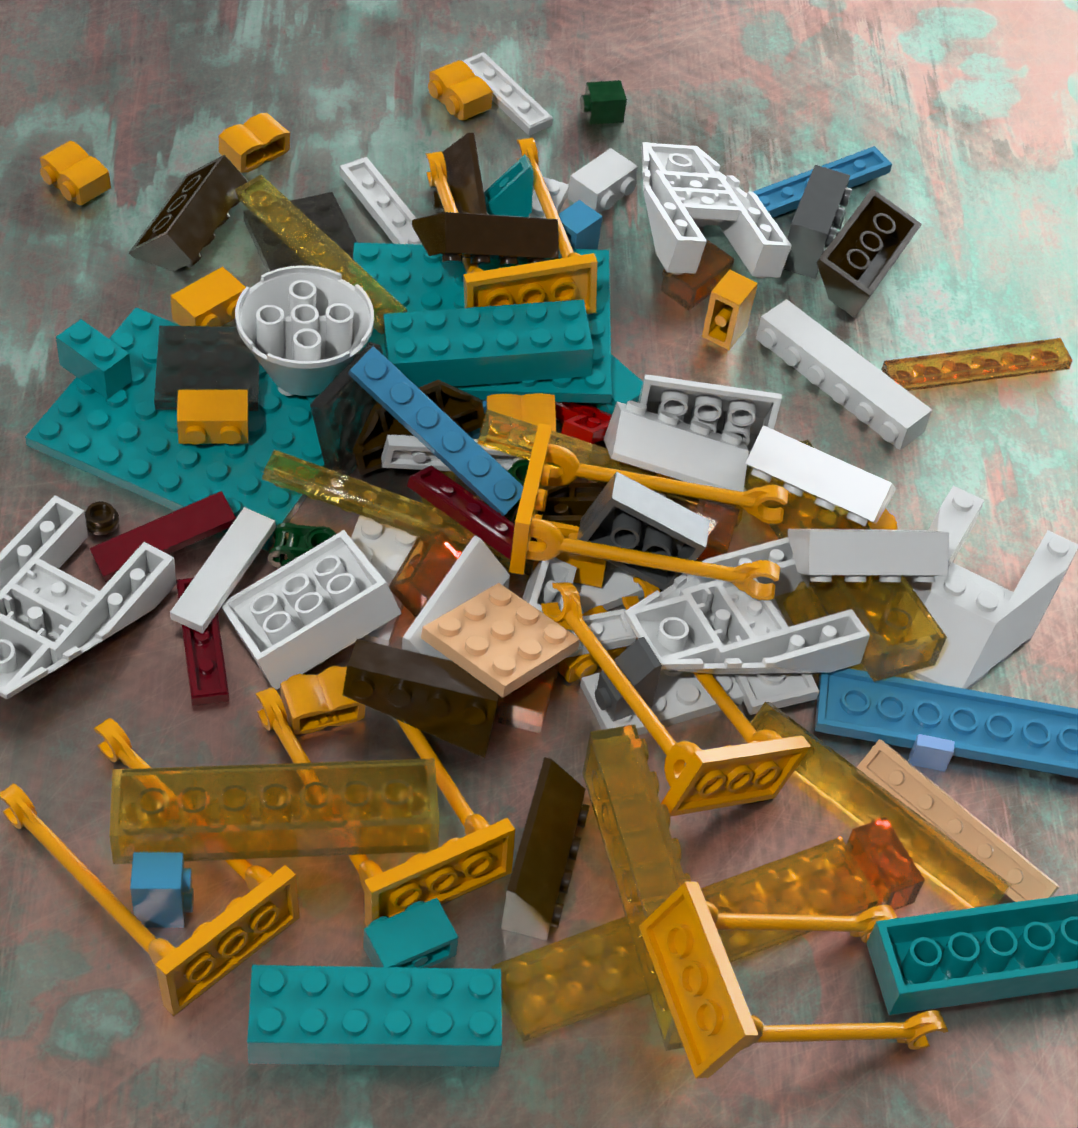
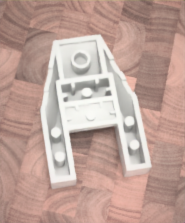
M642 143L644 197L656 255L666 272L674 275H681L683 273L696 274L707 242L697 226L719 225L752 276L760 279L781 276L792 245L756 194L753 192H747L746 194L739 188L740 181L734 176L727 175L726 177L719 172L720 165L697 146Z
M953 485L928 529L931 531L949 532L948 576H935V582H913V575H904L893 665L926 682L970 689L985 677L991 668L999 662H1004L1012 655L1015 649L1031 640L1078 550V544L1047 530L1017 587L1012 592L953 563L973 529L984 503L983 499Z
M54 495L0 552V696L9 699L155 609L176 585L174 557L143 542L100 591L59 569L88 538L84 510Z
M788 537L702 561L728 567H736L758 560L774 562L780 566L779 580L773 581L767 577L753 578V580L762 584L774 583L776 585L774 597L807 588L810 583V575L797 572ZM684 573L674 579L673 585L662 592L655 591L627 609L624 613V617L638 639L645 637L662 665L661 670L708 674L830 673L861 664L870 634L852 609L788 627L771 600L752 598L729 581L690 574L686 576Z

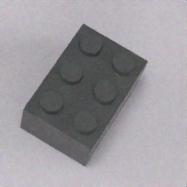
M818 165L814 166L790 226L788 241L792 246L784 265V270L816 279L819 272L816 262L839 233L837 229H841L846 212L842 206L847 207L852 193V189L847 188L850 175Z
M616 471L582 516L577 540L696 561L706 549L710 520ZM606 560L661 590H665L673 585L674 579L683 574Z

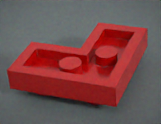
M555 402L556 418L563 424L561 434L571 437L572 441L578 445L591 446L604 440L612 414L585 403Z

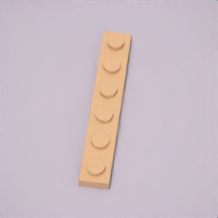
M879 739L856 767L858 771L1015 902L1049 898L1060 887L883 740Z

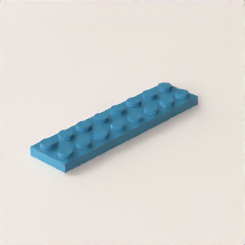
M850 668L830 673H819V694L817 697L814 730L816 732L877 742L880 739L886 744L912 748L917 735L922 734L954 741V753L952 756L1078 778L1077 708Z

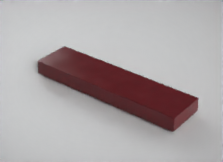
M432 465L409 477L407 487L511 560L514 523ZM532 537L531 541L537 542V540L534 537Z
M220 491L90 548V551L104 581L107 582L143 542L169 555L230 528L236 517L223 492Z
M194 578L176 580L178 600ZM217 612L203 634L182 625L192 706L229 702V690Z

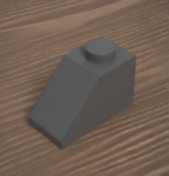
M641 637L633 642L614 661L651 708L662 665L645 637ZM602 670L599 675L597 689L595 690V699L600 709L606 710L613 722L635 714Z

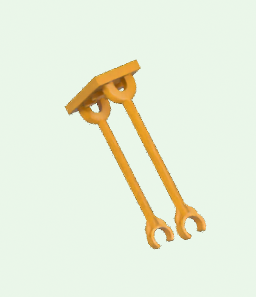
M533 138L519 139L517 144L520 146L522 156L525 154L529 158L533 168V187L547 219H558V249L562 258L486 271L478 268L477 264H471V258H462L467 273L464 274L465 308L584 299L586 313H596L598 261L595 254L580 255L573 251L538 167V152L535 140ZM442 151L426 153L430 166V172L426 173L430 187L436 186L445 212L458 213L447 183V170Z
M538 423L515 520L510 573L524 575L527 559L547 561L555 558L561 552L729 581L752 598L758 600L774 599L776 586L774 583L762 584L753 580L756 577H767L773 581L779 580L780 566L774 562L758 560L736 567H728L565 538L557 526L542 520L543 515L537 513L538 511H545L548 490H544V486H565L572 483L577 477L609 482L616 471L654 491L739 505L749 514L768 524L783 522L784 509L782 507L769 508L764 506L762 502L774 500L783 505L787 504L789 493L787 489L778 485H766L741 492L579 463L575 454L569 449L550 444L551 425ZM554 463L561 466V468H552L551 465L547 464ZM532 537L539 538L544 542L531 541Z
M633 577V581L641 585L644 591V598L657 590L660 592L658 587L638 577ZM568 582L552 583L553 588L557 589L563 597L562 612L560 611L558 602L541 603L543 613L565 629L572 630L666 754L664 772L670 790L659 807L667 817L776 798L811 747L803 735L782 738L777 732L769 729L756 731L712 674L692 672L747 744L726 745L721 748L702 750L695 743L689 741L676 743L584 622L580 595L576 587ZM638 596L622 597L625 609L627 610L638 603Z
M270 687L255 693L263 706L262 709L257 710L263 726L268 731L274 729L359 873L360 882L364 890L365 925L367 927L379 917L387 916L390 918L404 912L408 906L415 902H427L438 898L442 905L512 873L515 828L508 817L490 825L483 816L477 813L474 814L422 731L397 719L396 721L465 827L466 836L452 838L437 849L425 854H416L405 863L383 872L375 861L368 859L287 723L286 710L276 689Z
M108 718L93 728L96 733L105 739L97 745L101 752L110 761L115 763L119 760L125 766H128L246 881L247 887L250 890L249 893L232 900L224 912L211 922L202 923L196 928L190 938L175 948L169 941L156 938L37 816L36 809L29 797L18 785L13 783L0 792V799L9 806L2 812L17 829L25 827L150 955L156 968L163 1006L175 1016L300 918L296 874L286 865L273 874L260 865H252L132 749L131 742L124 730L116 721Z
M685 881L639 926L695 1079L709 1078L738 1052L753 1043L896 1039L898 1043H907L910 1049L917 1050L930 1046L925 1036L926 1034L936 1031L948 1032L943 1017L937 1010L919 1013L905 1022L763 1025V1022L757 1016L751 1015L717 931L849 932L853 937H860L863 943H867L876 921L897 918L891 905H878L865 910L858 916L718 913V909L711 902L705 901L698 882Z

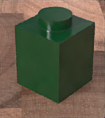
M621 80L586 82L585 95L580 97V107L582 113H586L589 125L624 122L627 98Z

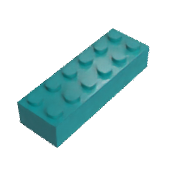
M584 299L383 314L386 358L417 387L436 380L455 387L585 377L592 374L593 344Z
M1078 894L876 921L866 944L888 1015L1078 988Z
M252 965L247 1036L248 1064L499 1067L502 1051L501 969Z

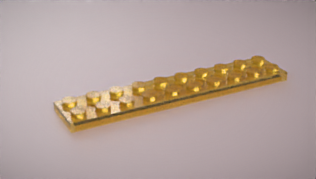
M842 837L832 839L701 888L705 901L711 902L718 909V913L854 916L875 907L879 901ZM662 903L492 965L491 969H501L502 998L522 1041L526 1042L661 990L662 987L639 926ZM717 930L730 963L812 932Z

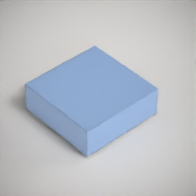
M918 734L909 754V763L913 766L945 772L954 753L955 742Z

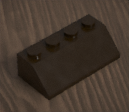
M467 133L442 152L447 170V183L458 213L487 215L474 133ZM436 189V191H433L432 201L433 209H439V212H436L438 214L445 211Z
M225 155L186 174L129 251V254L133 258L171 271L178 270L184 266L187 268L192 267L201 259V250L215 239V230L229 219L230 214L228 212L230 209L235 207L244 198L242 192L249 182Z
M872 188L816 262L828 299L852 317H855L922 223Z
M443 212L412 220V227L428 255L442 257L443 263L462 262V258H471V264H490V259L499 260V265L513 266L519 265L518 261H526V264L559 259L558 219Z
M544 757L508 884L501 925L503 930L546 941L550 927H559L564 904L557 903L559 893H568L573 873L572 870L566 869L568 859L576 860L581 837L575 836L577 826L585 828L590 805L583 804L586 789L550 758Z

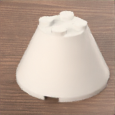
M289 266L261 275V281L250 289L246 287L242 291L235 308V322L241 339L278 386L281 394L285 396L325 395L332 390L334 382L369 340L374 326V310L367 293L358 284L354 287L349 282L343 280L341 273L316 266Z

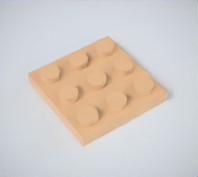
M500 583L495 584L423 626L421 633L422 640L501 697L507 696L576 652L580 643L577 636Z

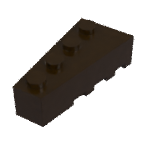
M357 639L347 665L343 696L480 757L485 758L500 695L451 660Z

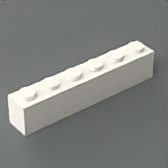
M784 300L761 316L756 339L763 346L774 352L789 366H792L812 384L823 390L835 402L841 404L898 450L903 449L925 432L932 413L931 408L789 300Z

